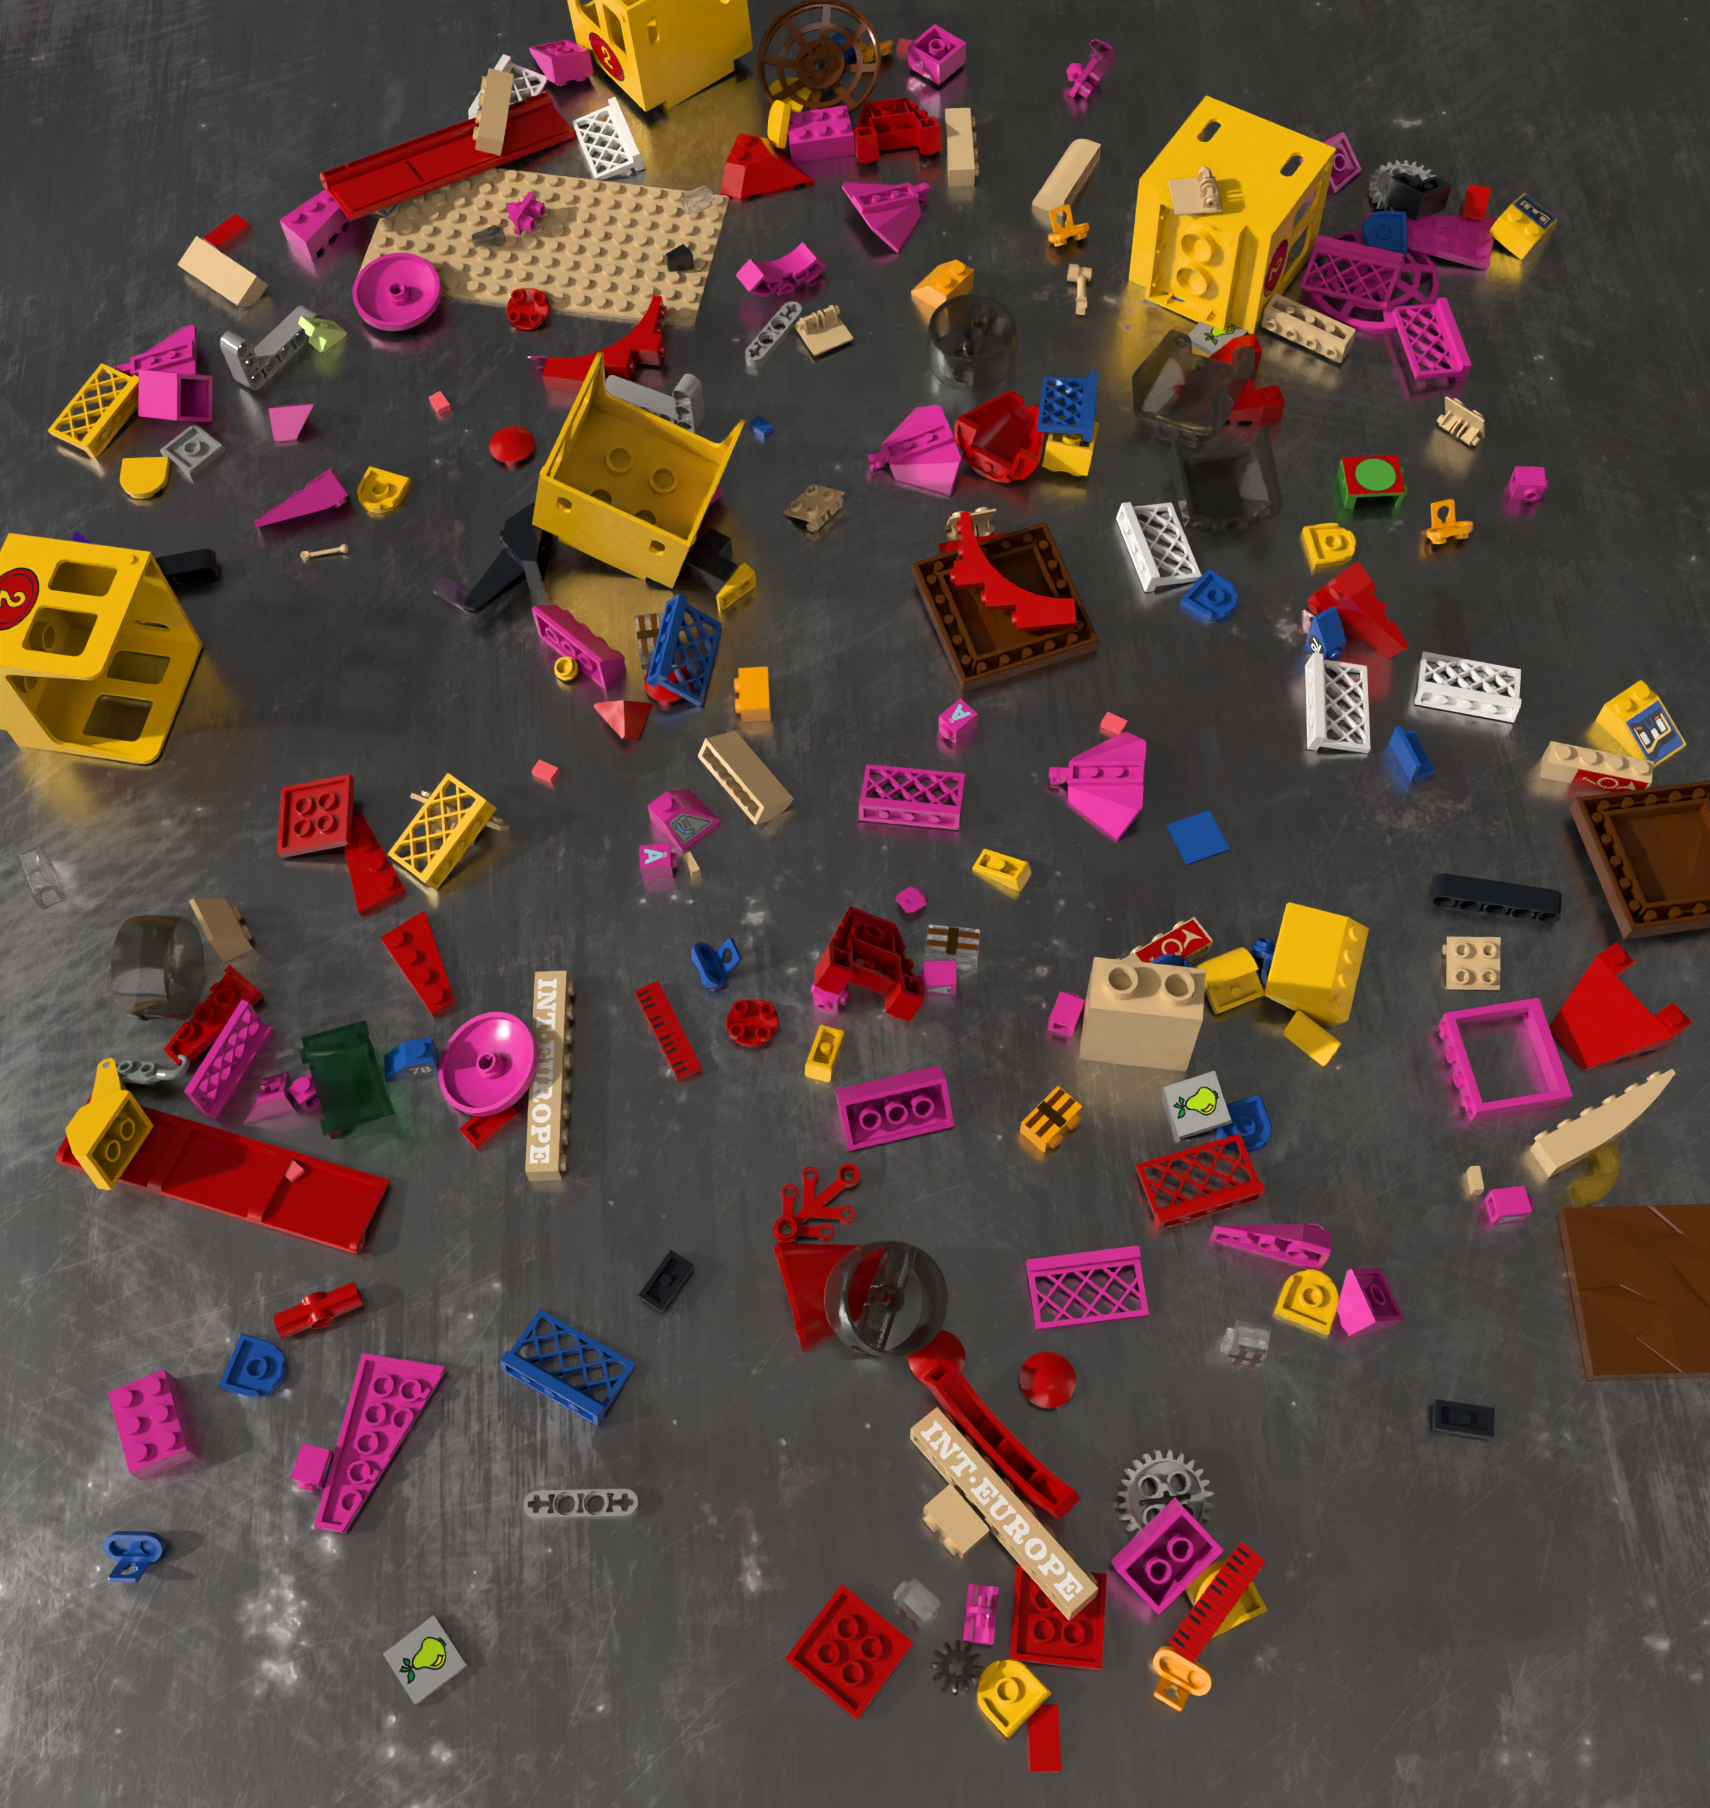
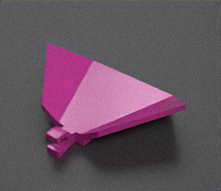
M851 180L844 182L842 185V189L870 229L898 254L921 218L922 212L919 201L928 200V195L925 191H930L929 185L926 182L912 186L909 182L891 185Z
M182 326L145 353L130 357V363L114 366V369L131 377L133 375L139 377V370L197 374L195 326Z
M941 406L916 407L882 443L884 450L867 455L872 470H879L888 462L895 482L950 497L962 463V458Z
M1124 731L1073 757L1069 761V768L1050 767L1049 778H1051V785H1060L1067 781L1069 804L1116 841H1119L1143 810L1147 742Z

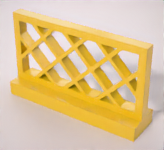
M101 363L48 429L49 433L86 451L89 456L97 459L139 406V377L136 375L128 376ZM105 372L111 375V379L100 382L99 379ZM127 382L123 389L117 390V384ZM113 386V392L102 394L101 388ZM97 390L98 396L86 398L90 391ZM115 398L109 406L104 407L103 401ZM99 402V409L88 410V405ZM84 407V413L73 416L76 408ZM101 415L96 423L91 424V417ZM86 419V426L75 428L74 422ZM70 423L71 430L58 431L62 425ZM88 432L82 441L77 440L76 435Z
M447 773L389 851L388 855L417 876L422 882L437 890L497 808ZM453 782L456 784L457 795L446 797L445 790ZM474 797L476 800L469 809L463 810V799ZM457 800L458 811L447 814L446 803ZM441 804V815L431 817L430 810L433 806ZM458 817L459 823L455 829L448 830L447 819ZM442 821V832L432 834L431 823ZM421 825H425L426 836L416 838V829ZM443 837L441 848L433 851L432 840ZM427 841V853L417 855L416 843ZM410 845L411 856L399 857L398 854L404 846ZM428 858V865L422 873L419 872L417 860Z

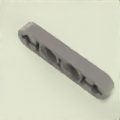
M790 301L784 304L745 350L747 365L753 368L764 365L795 328L794 325L802 317V307L798 302ZM779 324L786 326L782 330H777L774 328L776 325ZM765 339L773 340L771 344L762 343Z
M630 1489L536 1490L526 1496L523 1506L527 1515L534 1520L627 1519L636 1515L640 1503L635 1492ZM595 1496L602 1497L605 1502L603 1509L599 1512H592L588 1507L589 1501ZM609 1496H613L612 1500L614 1502H623L625 1496H628L629 1500L634 1502L633 1505L628 1506V1511H623V1508L619 1505H612L613 1512H609L611 1506ZM554 1497V1513H550V1507H540L538 1513L530 1507L531 1504L536 1503V1498H540L542 1503L548 1504L551 1503L550 1498ZM564 1497H572L575 1500L574 1509L568 1513L561 1512L559 1509V1503Z

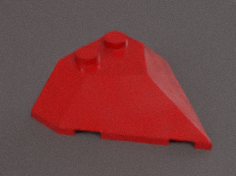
M739 133L725 162L720 195L728 196L729 199L743 201L749 199L748 196L759 193L761 196L794 189V185L805 183L806 186L814 184V180L767 138Z

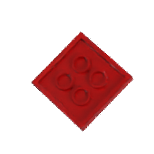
M346 774L282 787L277 854L281 858L351 845L354 777L352 775Z
M1016 1564L1009 1660L1101 1671L1107 1574L1090 1572L1097 1581L1098 1592L1096 1598L1069 1621L1021 1565Z
M841 1584L786 1656L785 1660L854 1719L858 1720L914 1642Z

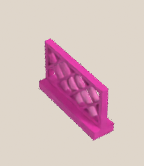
M1317 235L1314 242L1315 247L1300 285V290L1386 310L1399 274L1405 265L1404 254ZM1318 254L1327 256L1330 262L1318 268L1316 264ZM1342 260L1349 261L1351 267L1339 272L1336 264ZM1364 265L1370 266L1373 272L1361 278L1357 269ZM1333 266L1337 274L1325 280L1321 272ZM1385 270L1394 271L1392 278L1385 282L1379 276V273ZM1354 271L1358 280L1346 285L1343 276ZM1316 274L1320 276L1322 283L1316 286L1307 285L1309 278ZM1376 276L1380 285L1368 290L1364 282ZM1340 279L1344 287L1337 291L1330 290L1328 284ZM1361 284L1365 293L1359 296L1352 295L1350 289ZM1383 289L1386 296L1384 301L1380 302L1374 300L1371 294Z
M1437 298L1434 304L1394 306L1391 313L1415 380L1455 377L1456 382L1465 381L1472 364L1447 298ZM1431 312L1432 319L1426 318L1421 313ZM1400 314H1407L1412 319L1408 321L1402 318ZM1418 320L1426 326L1422 329L1413 324V322ZM1430 327L1436 330L1439 335L1436 337L1427 332V329ZM1410 329L1419 335L1414 338L1408 335L1406 331ZM1421 337H1424L1432 343L1430 346H1428L1425 343L1419 341V339ZM1436 344L1444 348L1445 352L1442 354L1433 348ZM1416 346L1425 352L1421 356L1414 352L1412 348ZM1427 354H1430L1439 360L1434 363L1425 357ZM1443 361L1450 365L1451 369H1445L1439 366V364ZM1422 363L1431 368V370L1420 371L1419 364Z
M866 764L859 800V821L959 830L965 773ZM870 773L881 774L884 778L875 783L870 778ZM905 776L909 780L900 785L895 778ZM926 778L931 779L934 783L925 788L919 781ZM947 781H958L959 785L950 790L944 783ZM889 782L895 789L886 793L880 787ZM915 785L920 791L911 796L906 789ZM939 787L945 794L936 798L931 791ZM876 791L881 797L868 798L867 795ZM901 793L906 800H893L892 797ZM926 796L931 802L921 803L916 800ZM951 798L956 803V806L943 805L942 802Z
M243 999L240 1001L184 1091L195 1104L193 1109L196 1112L218 1122L274 1033L273 1028L262 1022L248 1001Z
M1139 1245L1028 1259L1025 1262L1026 1273L1028 1274L1036 1330L1149 1315L1140 1263L1141 1253ZM1134 1265L1136 1278L1131 1285H1128L1117 1274L1122 1267ZM1118 1267L1114 1273L1108 1269ZM1094 1270H1103L1111 1276L1102 1289L1089 1280ZM1090 1271L1086 1277L1080 1272ZM1074 1273L1083 1280L1075 1292H1072L1061 1283L1066 1274ZM1054 1275H1062L1059 1280L1053 1277ZM1047 1277L1055 1283L1047 1296L1036 1289L1035 1278ZM1113 1279L1127 1289L1119 1301L1105 1292ZM1136 1282H1137L1138 1291H1136V1290L1133 1288V1286L1136 1284ZM1085 1283L1099 1292L1091 1305L1077 1295ZM1057 1286L1071 1296L1063 1308H1060L1049 1299ZM1129 1292H1132L1140 1299L1141 1310L1130 1311L1121 1304ZM1101 1295L1115 1304V1307L1109 1314L1102 1315L1093 1308ZM1038 1296L1043 1299L1040 1305L1038 1303ZM1073 1299H1076L1087 1308L1081 1318H1073L1065 1311ZM1046 1302L1060 1312L1054 1321L1041 1322L1040 1309ZM1118 1307L1124 1311L1120 1313H1114ZM1090 1311L1096 1315L1086 1317ZM1062 1314L1068 1318L1065 1320H1058Z

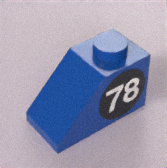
M1333 606L1313 617L1305 644L1312 653L1323 654V659L1338 660L1343 655L1347 641L1338 611Z
M432 1037L404 1041L385 1054L386 1082L438 1074V1049Z

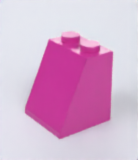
M139 370V416L176 421L212 422V376Z

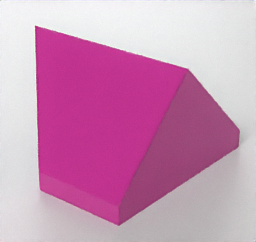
M289 404L268 408L275 444L298 442L300 431L314 404Z
M288 1072L261 1079L260 1090L243 1124L295 1111L293 1096L288 1090L291 1087Z

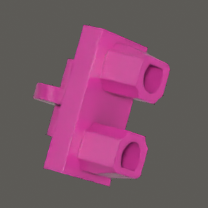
M1092 58L1084 70L1081 63H1072L1068 66L1066 71L1069 81H1076L1068 95L1074 98L1076 93L1087 99L1094 88L1093 85L1096 86L1103 76V73L1095 68L1098 62L1096 59Z
M528 192L522 202H510L507 206L508 218L515 225L514 234L521 236L523 231L533 232L537 224L533 216L542 218L546 213L545 204L537 201L533 192Z
M968 1584L963 1634L964 1642L994 1644L999 1587Z

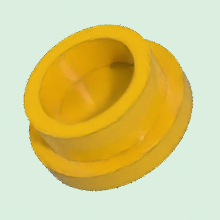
M561 657L555 663V674L559 679L569 681L577 675L578 664L571 657Z

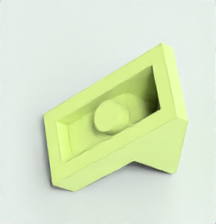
M301 316L298 322L305 330V333L310 336L308 342L320 353L343 339L347 334L333 320Z

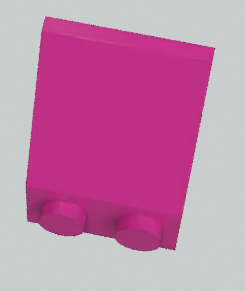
M566 39L529 47L530 53L546 78L557 86L567 85L570 80L577 82L585 81L588 76H593L590 50Z

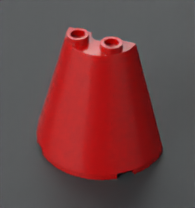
M1008 390L958 417L954 429L955 441L957 446L960 445L963 452L962 457L966 463L978 474L997 482L1011 483L1012 480H1023L1028 477L1040 462L1045 432H1037L1039 405L1027 406L1021 395Z
M777 1243L773 1245L802 1353L813 1349L893 1298L891 1289L896 1288V1283L892 1271H886L884 1262H888V1256L884 1245Z

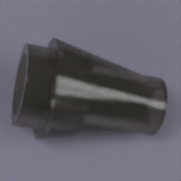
M494 224L478 233L472 234L475 248L501 246V244L506 243L504 230L501 225L496 226Z

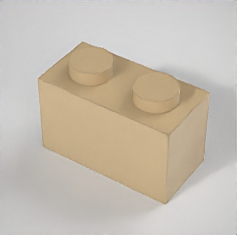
M951 1483L924 1506L923 1513L926 1516L923 1520L933 1532L939 1530L945 1538L943 1544L954 1556L958 1553L963 1559L989 1536L990 1529Z

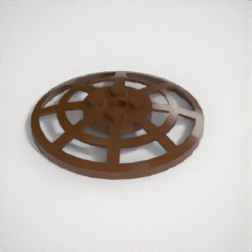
M806 0L789 7L770 24L760 42L757 54L758 78L764 94L772 105L776 100L782 101L790 97L796 103L808 107L810 110L832 107L843 101L849 107V115L868 99L878 81L881 69L880 44L874 28L860 11L839 0ZM823 9L822 22L811 23L797 30L790 20L805 11ZM831 9L850 15L860 23V26L851 34L844 27L830 23ZM784 25L791 36L783 44L779 57L766 55L772 38ZM821 30L820 39L807 43L803 38V35L806 33ZM830 30L841 34L846 40L840 46H837L832 41H829ZM866 31L874 46L875 63L863 64V54L857 40ZM796 42L801 48L796 60L785 59L788 50ZM851 46L855 50L857 64H845L843 54ZM819 61L826 63L825 67L821 70L815 68L816 63ZM765 64L777 66L778 78L783 90L775 95L771 94L766 82ZM784 68L796 70L798 80L790 86L786 82ZM874 72L868 90L856 103L850 95L858 86L862 73ZM844 73H856L853 82L845 90L839 83ZM805 86L813 91L812 100H804L797 96L795 92ZM833 89L838 95L837 98L830 101L820 102L821 93Z

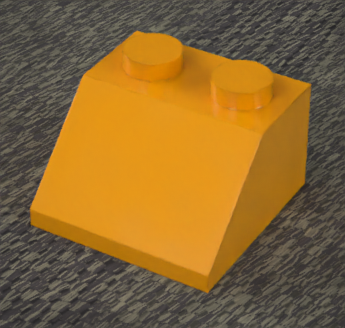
M957 259L938 265L911 291V294L946 315L973 289L974 270Z

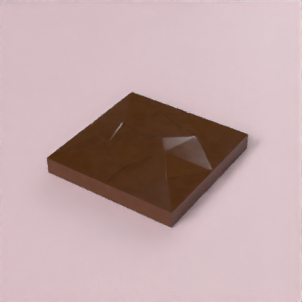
M1046 522L988 539L978 544L989 563L1004 578L1017 587L1036 595L1051 598H1074L1077 627L1018 632L1017 626L1012 625L1011 612L1016 611V609L988 611L986 605H982L981 590H985V588L957 590L955 583L951 584L950 569H954V561H963V559H959L958 549L912 563L911 573L962 693L1098 649L1100 642Z
M1710 780L1575 798L1569 809L1624 940L1710 928Z
M1710 1204L1563 1208L1557 1215L1587 1381L1710 1378Z

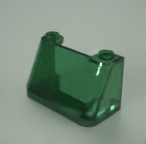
M366 1020L301 1038L303 1048L298 1049L303 1065L308 1064L323 1112L324 1119L319 1120L323 1135H329L331 1140L388 1135L398 1132L395 1111L387 1095L375 1057L374 1047L369 1038L370 1032Z

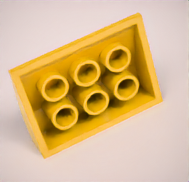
M1291 902L1287 903L1264 996L1295 1012L1298 1010L1303 1012L1310 1019L1327 1028L1347 1022L1369 928L1346 916Z

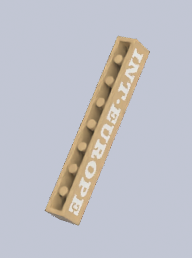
M567 971L535 972L532 1032L538 1043L539 1062L535 1077L529 1087L525 1173L529 1181L562 1180L563 1171H567V1155L563 1154L564 1145H568V1129H564L565 1119H569V1103H565L566 1094H570V1078H566L567 1069H571V1053H567L568 1044H572V1029L568 1028L569 1020H573V1005L569 1004L570 996H574V981L569 979Z
M936 1407L910 1429V1439L946 1481L953 1485L988 1526L994 1536L1069 1621L1096 1598L1098 1587L1096 1586L1097 1581L1094 1576L1087 1570L1082 1571L1075 1563L1076 1557L1066 1546L1062 1548L1058 1544L1053 1530L1047 1524H1041L1035 1518V1511L1025 1500L1023 1502L1019 1500L1014 1494L1015 1489L1006 1478L1001 1479L995 1473V1466L990 1459L979 1455L975 1450L976 1446L967 1434L962 1435L956 1429L954 1419L947 1412L943 1414Z

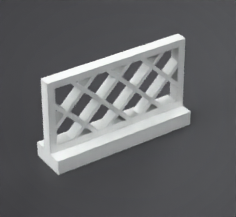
M505 54L502 55L494 68L495 70L510 74L512 72L521 74L522 77L513 79L512 88L514 91H511L510 98L517 96L518 101L523 100L521 95L530 93L531 96L541 94L549 82L546 76L511 63V57ZM536 80L541 83L540 85L531 86L529 81ZM525 83L527 88L518 90L516 84ZM483 89L480 90L468 110L469 119L476 117L477 109H482L481 106H478L480 93H484Z
M616 97L608 99L609 106L571 121L595 180L603 181L633 167H636L637 171L645 169ZM609 114L606 122L599 121L601 117ZM589 124L587 130L578 128L582 125ZM595 126L602 127L599 133L592 132ZM608 129L615 130L612 136L605 135ZM589 137L595 138L593 144L586 143ZM601 140L608 141L605 148L598 146ZM614 143L621 145L618 151L611 149ZM595 151L601 153L598 159L592 157ZM607 155L614 156L611 162L605 161ZM620 157L629 160L625 163L617 164ZM600 166L608 167L606 171L597 173Z
M1131 502L1121 504L1116 520L1145 592H1153L1156 586L1194 582L1202 577L1172 502L1132 507ZM1167 511L1169 519L1166 520L1158 516L1157 512ZM1142 514L1149 519L1145 523L1138 519L1136 515ZM1152 520L1164 526L1161 531L1149 525ZM1168 528L1176 532L1177 537L1174 539L1165 534L1164 531ZM1145 530L1157 536L1154 541L1144 536ZM1162 539L1171 544L1169 549H1166L1157 544L1158 540ZM1175 546L1182 550L1185 555L1181 557L1171 550ZM1152 549L1163 554V558L1160 560L1152 556ZM1169 557L1179 564L1174 568L1165 563V559ZM1183 565L1191 569L1192 574H1185L1179 568ZM1162 568L1172 575L1161 577L1158 570Z
M1423 651L1415 704L1514 723L1521 707V699H1519L1521 669ZM1427 661L1435 662L1440 667L1433 670L1427 664ZM1451 667H1461L1464 671L1457 674ZM1445 671L1451 678L1444 680L1438 674ZM1484 671L1489 676L1482 678L1476 672ZM1470 676L1476 682L1469 685L1463 678ZM1501 676L1514 677V680L1507 683ZM1432 677L1437 683L1427 682L1425 680ZM1494 680L1501 687L1494 690L1488 683ZM1457 682L1462 688L1450 685ZM1482 687L1486 692L1476 691L1474 689ZM1506 691L1511 697L1499 694Z
M1313 653L1305 665L1307 749L1317 751L1321 746L1368 753L1371 747L1367 666L1323 659V654ZM1325 668L1333 669L1338 676L1332 680L1325 673ZM1347 673H1360V681L1355 683ZM1341 678L1350 686L1345 692L1335 683ZM1329 687L1339 695L1334 700L1326 694V689ZM1353 690L1361 697V701L1357 704L1348 696ZM1341 699L1351 707L1346 713L1336 704ZM1330 707L1340 716L1335 721L1326 714ZM1354 711L1362 718V722L1358 725L1348 716ZM1342 720L1352 728L1347 734L1337 725ZM1332 729L1340 739H1327V731ZM1356 732L1363 739V744L1355 743L1349 736Z

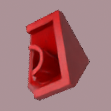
M621 700L595 703L593 707L622 739L638 740L653 703Z

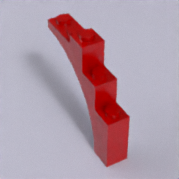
M653 295L647 312L629 334L615 344L600 350V352L604 353L605 378H608L609 375H614L629 381L631 372H635L636 363L660 366L661 359L666 356L667 345L663 343L662 320L666 319L667 306H664L662 296ZM598 352L571 358H547L542 375L546 390L578 394Z
M960 512L961 520L956 521L957 534L962 535V544H958L959 559H963V561H954V569H950L951 584L955 583L957 590L985 588V590H981L982 605H986L988 611L1016 609V611L1011 612L1012 625L1017 626L1018 632L1077 627L1074 598H1051L1036 595L1017 587L1004 578L989 563L980 549L975 537L970 512Z
M943 1359L922 1378L944 1410L954 1419L956 1427L973 1439L983 1455L988 1457L993 1465L1005 1474L1022 1499L1034 1507L1040 1506L1057 1519H1060L1072 1510L1073 1506L1081 1499L1077 1492L1047 1469L1013 1436L983 1402L956 1366Z

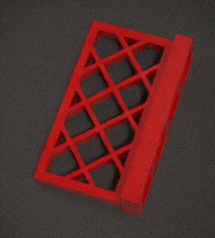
M1240 1134L1136 1164L1137 1173L1154 1215L1157 1231L1262 1200L1266 1191L1262 1180L1259 1181ZM1236 1143L1240 1152L1237 1160L1222 1154L1224 1146ZM1207 1152L1215 1156L1211 1168L1196 1161L1200 1153ZM1180 1159L1190 1164L1184 1176L1169 1169L1173 1161ZM1218 1159L1234 1165L1229 1176L1213 1170ZM1193 1166L1208 1173L1203 1184L1188 1178ZM1154 1167L1164 1173L1159 1183L1147 1179L1144 1170ZM1236 1167L1248 1172L1251 1181L1240 1183L1232 1179ZM1167 1174L1181 1180L1176 1192L1162 1186ZM1210 1175L1226 1182L1222 1190L1214 1191L1205 1186ZM1184 1183L1199 1189L1195 1198L1188 1199L1179 1194ZM1158 1191L1174 1197L1170 1205L1158 1208L1155 1200Z

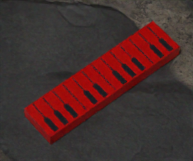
M659 981L634 991L677 1081L679 1082L701 1072L702 1067Z
M1240 1542L1168 1643L1194 1663L1266 1561Z

